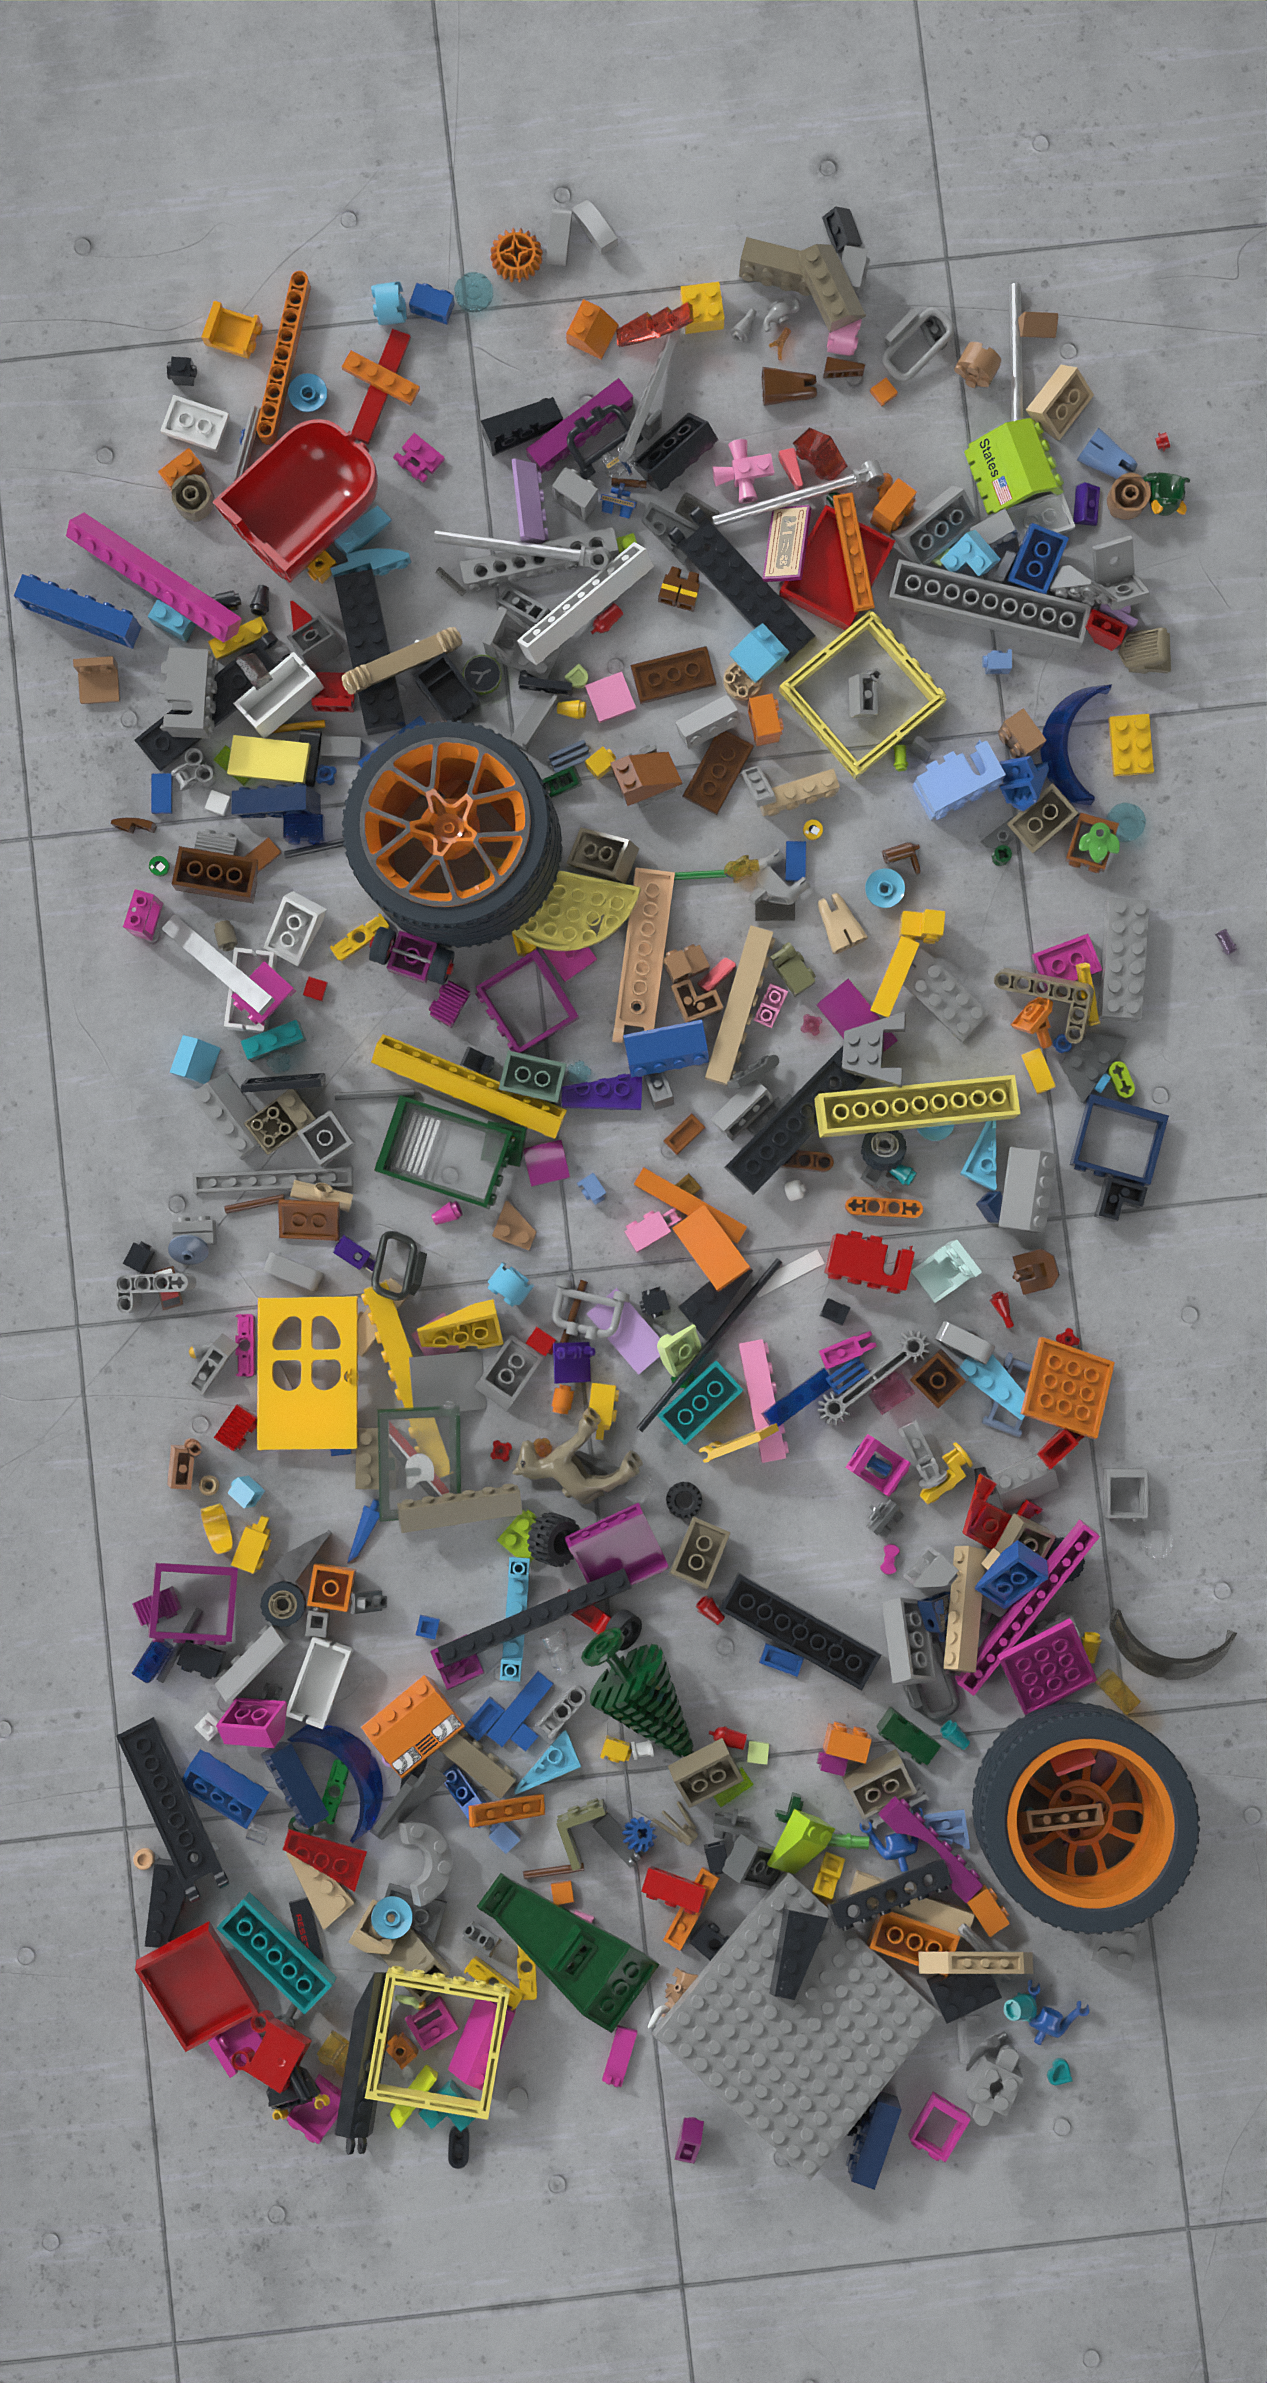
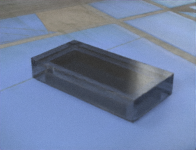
M761 900L755 905V921H795V903L785 905Z

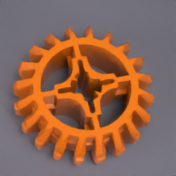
M512 228L511 233L505 229V236L499 234L498 240L493 241L494 247L490 249V259L493 262L492 267L497 269L498 276L503 274L504 280L510 277V282H513L515 278L520 283L521 278L524 277L528 281V275L534 277L535 270L539 271V264H542L541 256L543 251L540 249L541 244L537 241L535 235H530L529 230L524 234L522 228H520L519 232ZM515 250H517L519 255L518 261H516Z

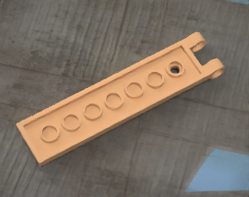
M635 868L633 886L641 887V891L628 920L612 1042H623L624 1026L644 1028V1031L654 1029L675 872ZM635 1004H640L641 1009L639 1011L633 1009Z

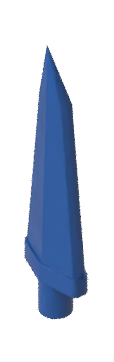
M374 1498L370 1507L366 1505L363 1507L347 1563L359 1555L379 1520V1511H377L379 1507L378 1499Z

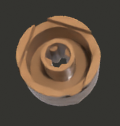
M970 342L954 368V371L966 380V385L972 388L976 386L989 387L1001 365L999 354L990 347L987 350L982 348L983 344L979 342Z
M1126 473L1113 483L1107 495V506L1113 517L1130 520L1142 513L1151 496L1150 486L1147 481L1145 482L1141 478L1142 476L1135 473Z

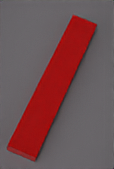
M392 328L378 365L397 374L411 336ZM372 385L368 388L351 431L358 441L368 445L389 395Z

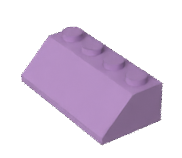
M511 459L521 542L545 543V540H549L547 528H543V521H546L545 509H541L540 503L544 502L543 489L539 490L538 483H542L541 470L537 471L535 463Z

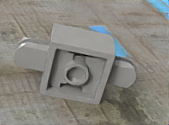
M1010 2045L1002 2046L996 2059L986 2054L982 2055L967 2087L966 2092L969 2099L976 2102L971 2115L979 2126H987L995 2111L1007 2117L1024 2080L1021 2072L1015 2069L1019 2055L1015 2048Z

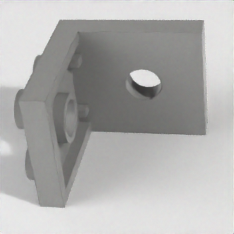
M1130 535L1092 546L1095 582L1118 599L1117 602L1108 603L1112 611L1150 599V592L1135 574L1133 538ZM1113 557H1118L1115 563L1109 564Z

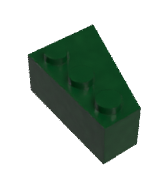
M889 1707L876 1725L879 1730L878 1734L881 1737L896 1743L894 1746L903 1753L905 1751L912 1755L911 1759L919 1765L924 1763L928 1766L942 1747L938 1741L892 1707Z

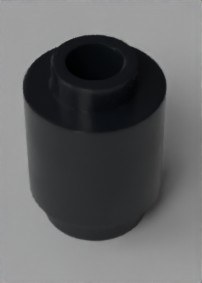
M234 590L218 593L211 597L230 611L239 610V605H242L239 593L235 594Z

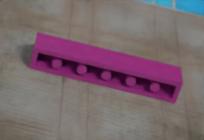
M619 378L526 448L527 457L532 463L536 464L538 471L541 470V474L552 470L556 462L560 459H566L571 454L567 446V436L576 427L574 422L584 416L586 420L592 416L590 410L598 405L603 408L609 404H615L624 413L632 408L633 395ZM609 413L602 420L591 425L589 429L577 435L574 439L576 447H582L586 443V439L590 436H596L606 424H612L617 419V415Z

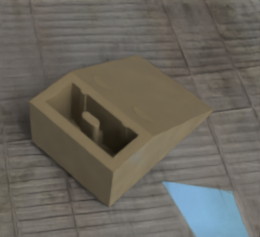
M288 1089L244 1122V1124L265 1153L269 1155L299 1136L298 1131L318 1118L296 1089Z
M411 1926L403 1936L397 1939L390 1954H380L390 1968L401 1966L406 1971L413 1972L414 1969L423 1970L425 1974L441 1973L445 1977L448 1976L451 1970V1966ZM405 1987L420 2003L432 1992Z

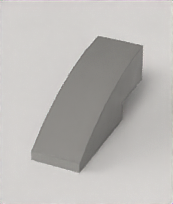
M588 199L571 209L591 243H594L601 255L618 246L617 236Z

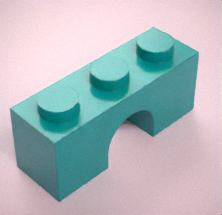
M296 1019L240 1042L247 1060L254 1062L269 1056V1053L277 1049L290 1048L307 1040L300 1022Z

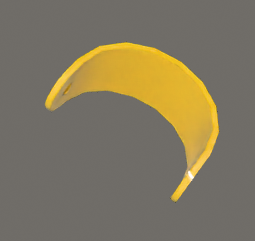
M219 1503L202 1508L201 1518L212 1549L217 1554L230 1551L233 1548V1540L223 1505Z

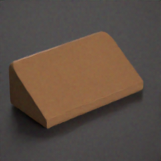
M1024 312L1018 317L1020 337L1055 338L1059 318L1058 313Z

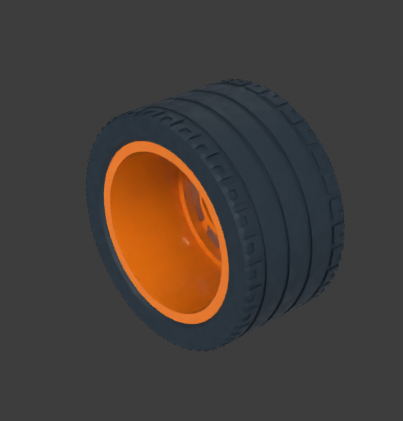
M1065 1702L1063 1705L1056 1703L1045 1706L1044 1709L1032 1711L1022 1719L1019 1717L1015 1722L1008 1725V1729L1005 1732L1002 1731L997 1739L992 1742L993 1746L988 1748L985 1757L981 1761L982 1766L978 1768L974 1781L976 1786L973 1788L972 1805L974 1809L972 1810L974 1827L976 1828L975 1833L983 1854L1006 1892L1025 1911L1035 1918L1039 1917L1042 1922L1050 1924L1052 1927H1061L1064 1931L1068 1930L1077 1934L1084 1932L1086 1935H1102V1932L1111 1934L1115 1931H1124V1928L1127 1927L1133 1928L1134 1925L1139 1923L1142 1924L1146 1922L1145 1919L1148 1917L1151 1919L1159 1910L1161 1912L1164 1909L1163 1906L1166 1903L1169 1904L1171 1899L1179 1893L1178 1889L1180 1886H1184L1185 1879L1191 1873L1190 1867L1195 1863V1854L1198 1852L1196 1847L1200 1840V1826L1198 1825V1821H1200L1198 1803L1195 1802L1196 1795L1193 1791L1192 1783L1187 1779L1188 1775L1183 1769L1182 1764L1175 1758L1173 1752L1152 1733L1125 1715L1100 1705L1083 1704L1082 1702ZM1089 1748L1094 1757L1099 1751H1103L1117 1759L1116 1768L1099 1786L1090 1781L1091 1765L1082 1768L1081 1779L1070 1780L1067 1774L1059 1776L1062 1784L1056 1785L1054 1791L1041 1785L1032 1777L1039 1767L1048 1760L1075 1749ZM1125 1768L1128 1769L1137 1783L1142 1803L1136 1801L1111 1803L1107 1795V1791ZM1028 1782L1050 1799L1048 1809L1096 1804L1102 1801L1104 1803L1102 1812L1105 1825L1078 1828L1077 1834L1073 1836L1068 1834V1829L1049 1831L1036 1843L1026 1845L1021 1835H1019L1017 1827L1019 1800ZM1063 1790H1069L1070 1796L1066 1800L1060 1799V1793ZM1120 1810L1140 1812L1143 1815L1140 1833L1129 1834L1112 1826L1113 1812ZM1107 1833L1135 1844L1129 1854L1110 1869H1107L1098 1843ZM1061 1837L1068 1842L1065 1859L1066 1874L1044 1865L1033 1854L1056 1838ZM1091 1844L1097 1858L1098 1870L1093 1875L1078 1876L1074 1869V1856L1077 1846Z

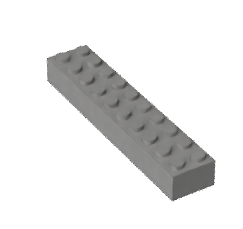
M900 559L895 569L887 602L888 605L1079 650L1083 644L1086 631L1085 626L1092 606Z

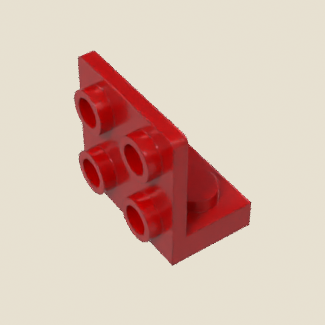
M315 673L324 686L315 695V698H312V707L315 712L354 713L355 693L349 694L345 690L342 676L346 673Z

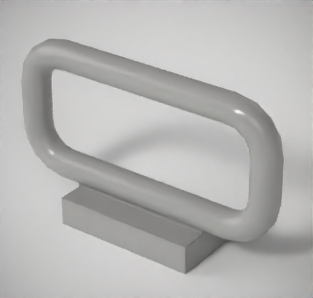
M912 308L885 336V343L889 348L883 354V366L899 381L912 379L952 338L955 330L953 322L938 308H928L920 315ZM936 316L946 326V333L907 373H901L890 362L891 356L928 317Z

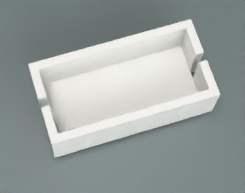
M293 652L233 704L256 731L266 739L317 695L324 686L317 676Z
M234 947L232 964L249 977L264 961L276 971L278 956L274 952L256 950L255 953L252 949ZM229 988L224 1027L228 1030L245 1032L248 1030L253 1033L268 1031L270 1016L265 1020L266 1024L264 1026L260 1023L255 1025L248 1018L250 1014L245 1009L241 1012L233 1004L235 1000L231 996L234 994V991Z
M314 1636L287 1706L286 1716L302 1722L305 1716L309 1715L306 1723L323 1729L328 1721L354 1648L338 1642L332 1645V1640Z

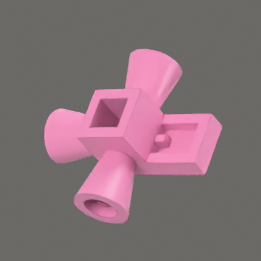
M746 439L734 440L728 444L734 458L731 467H712L715 487L733 480L734 487H739V503L741 504L752 503L758 499L753 487L755 478L774 475L771 453L747 457L748 441Z

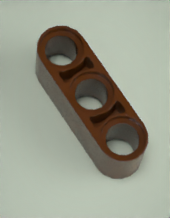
M797 1150L790 1157V1161L783 1164L781 1168L824 1173L833 1167L834 1159L827 1153ZM807 1156L810 1161L809 1165H801L799 1157ZM819 1159H828L829 1167L822 1168L819 1165Z

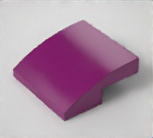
M562 1139L524 1148L523 1152L531 1187L570 1178Z
M438 1648L430 1651L447 1690L485 1673L477 1654L445 1667Z

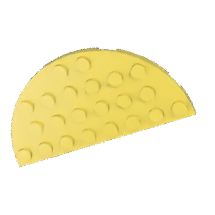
M489 856L497 869L505 861L503 858ZM485 864L484 878L486 881L490 877V871ZM559 871L557 880L553 883L554 888L550 891L547 901L544 900L542 903V908L538 909L534 917L531 916L528 919V923H524L519 930H514L512 933L527 943L546 950L572 951L587 948L606 939L622 926L636 905L641 887ZM604 914L598 935L596 936V933L588 925L597 926L601 921V916ZM599 918L596 923L592 924L593 921Z

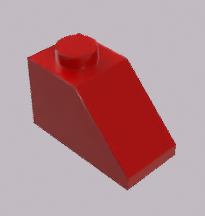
M1095 609L1091 610L1085 626L1094 643L1110 651H1113L1122 643L1128 625Z

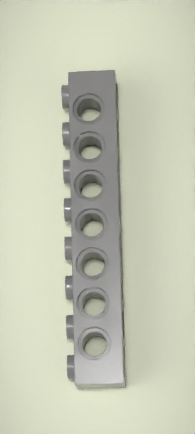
M613 527L540 543L541 545L571 549L600 545L609 551L610 561L619 555ZM500 552L459 562L466 591H478L484 586L496 587L502 582L507 581L514 583L519 581L520 578H535L542 573L553 574L564 568L571 570L579 565L577 561L557 560L555 558L510 552ZM595 554L596 561L604 560L601 554ZM537 558L545 560L542 564L534 562ZM518 562L526 564L523 568L515 566ZM500 566L506 568V571L503 573H499L496 570ZM480 571L487 572V575L484 577H479L477 574Z

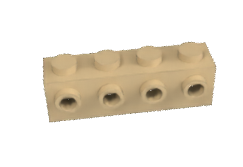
M834 768L771 788L775 794L776 802L761 806L762 815L774 816L785 809L793 810L799 807L800 804H811L818 801L817 799L835 796L840 786Z

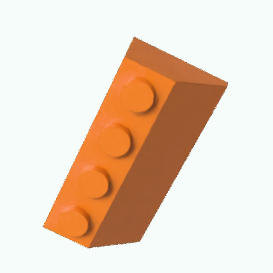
M890 1912L883 1916H880L879 1913L872 1926L866 1945L872 1950L919 1966V1952H955L960 1936L895 1912Z

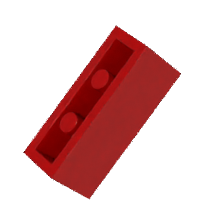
M651 1866L648 1868L641 1892L645 1893L649 1899L656 1901L658 1898L665 1901L664 1904L676 1908L678 1905L683 1907L686 1913L695 1915L703 1910L709 1887Z

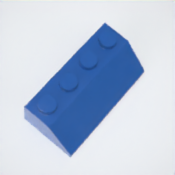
M702 1020L623 1035L631 1078L709 1063Z
M201 1749L188 1766L182 1778L189 1794L246 1830L269 1793L263 1786L252 1782L244 1774L236 1772L228 1764L220 1762L212 1754Z

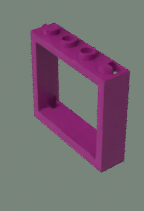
M537 949L476 986L478 992L475 995L481 1004L485 1002L489 1008L485 1011L491 1020L496 1019L499 1024L496 1028L502 1037L506 1035L509 1040L507 1046L512 1052L524 1054L579 1019V1015ZM534 962L569 1017L520 1047L485 991Z
M155 1563L148 1637L153 1638L152 1642H165V1639H173V1643H185L186 1640H194V1644H206V1641H214V1645H226L227 1642H232L238 1568ZM161 1572L230 1576L225 1635L156 1631Z

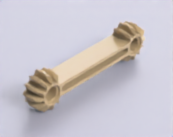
M449 627L433 636L370 663L351 669L342 676L344 688L349 694H356L372 685L435 659L443 652L445 654L453 652L462 645L461 635L456 627Z

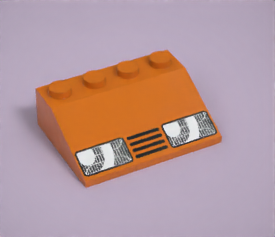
M423 1675L361 1728L376 1749L400 1778L403 1779L466 1726L433 1679Z

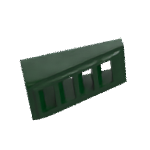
M570 766L542 779L544 785L549 783L552 791L548 793L550 798L583 785L574 766ZM568 774H571L573 783L570 782ZM561 777L564 778L566 786H563ZM553 780H556L559 787L558 790H556Z

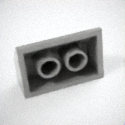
M1037 1453L989 1474V1478L997 1483L994 1491L1005 1512L1022 1505L1025 1499L1031 1501L1060 1488L1054 1467L1049 1470Z

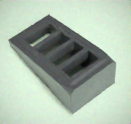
M660 409L655 411L644 422L640 433L647 440H650L661 429L662 411Z

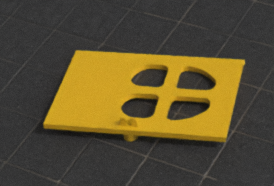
M259 1297L257 1450L358 1449V1297ZM296 1316L300 1318L302 1324L301 1348L298 1350H276L274 1338L279 1327L290 1317ZM325 1316L334 1324L341 1340L338 1349H314L313 1320L316 1317ZM279 1360H299L301 1362V1383L296 1389L287 1391L275 1383L273 1377L275 1362ZM315 1360H338L340 1362L341 1377L339 1382L331 1389L320 1390L314 1385L313 1362Z

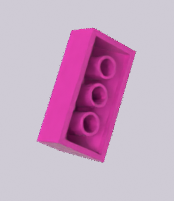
M476 1999L448 2070L465 2084L483 2091L498 2002ZM508 2005L500 2051L516 2013V2009L512 2011V2007Z

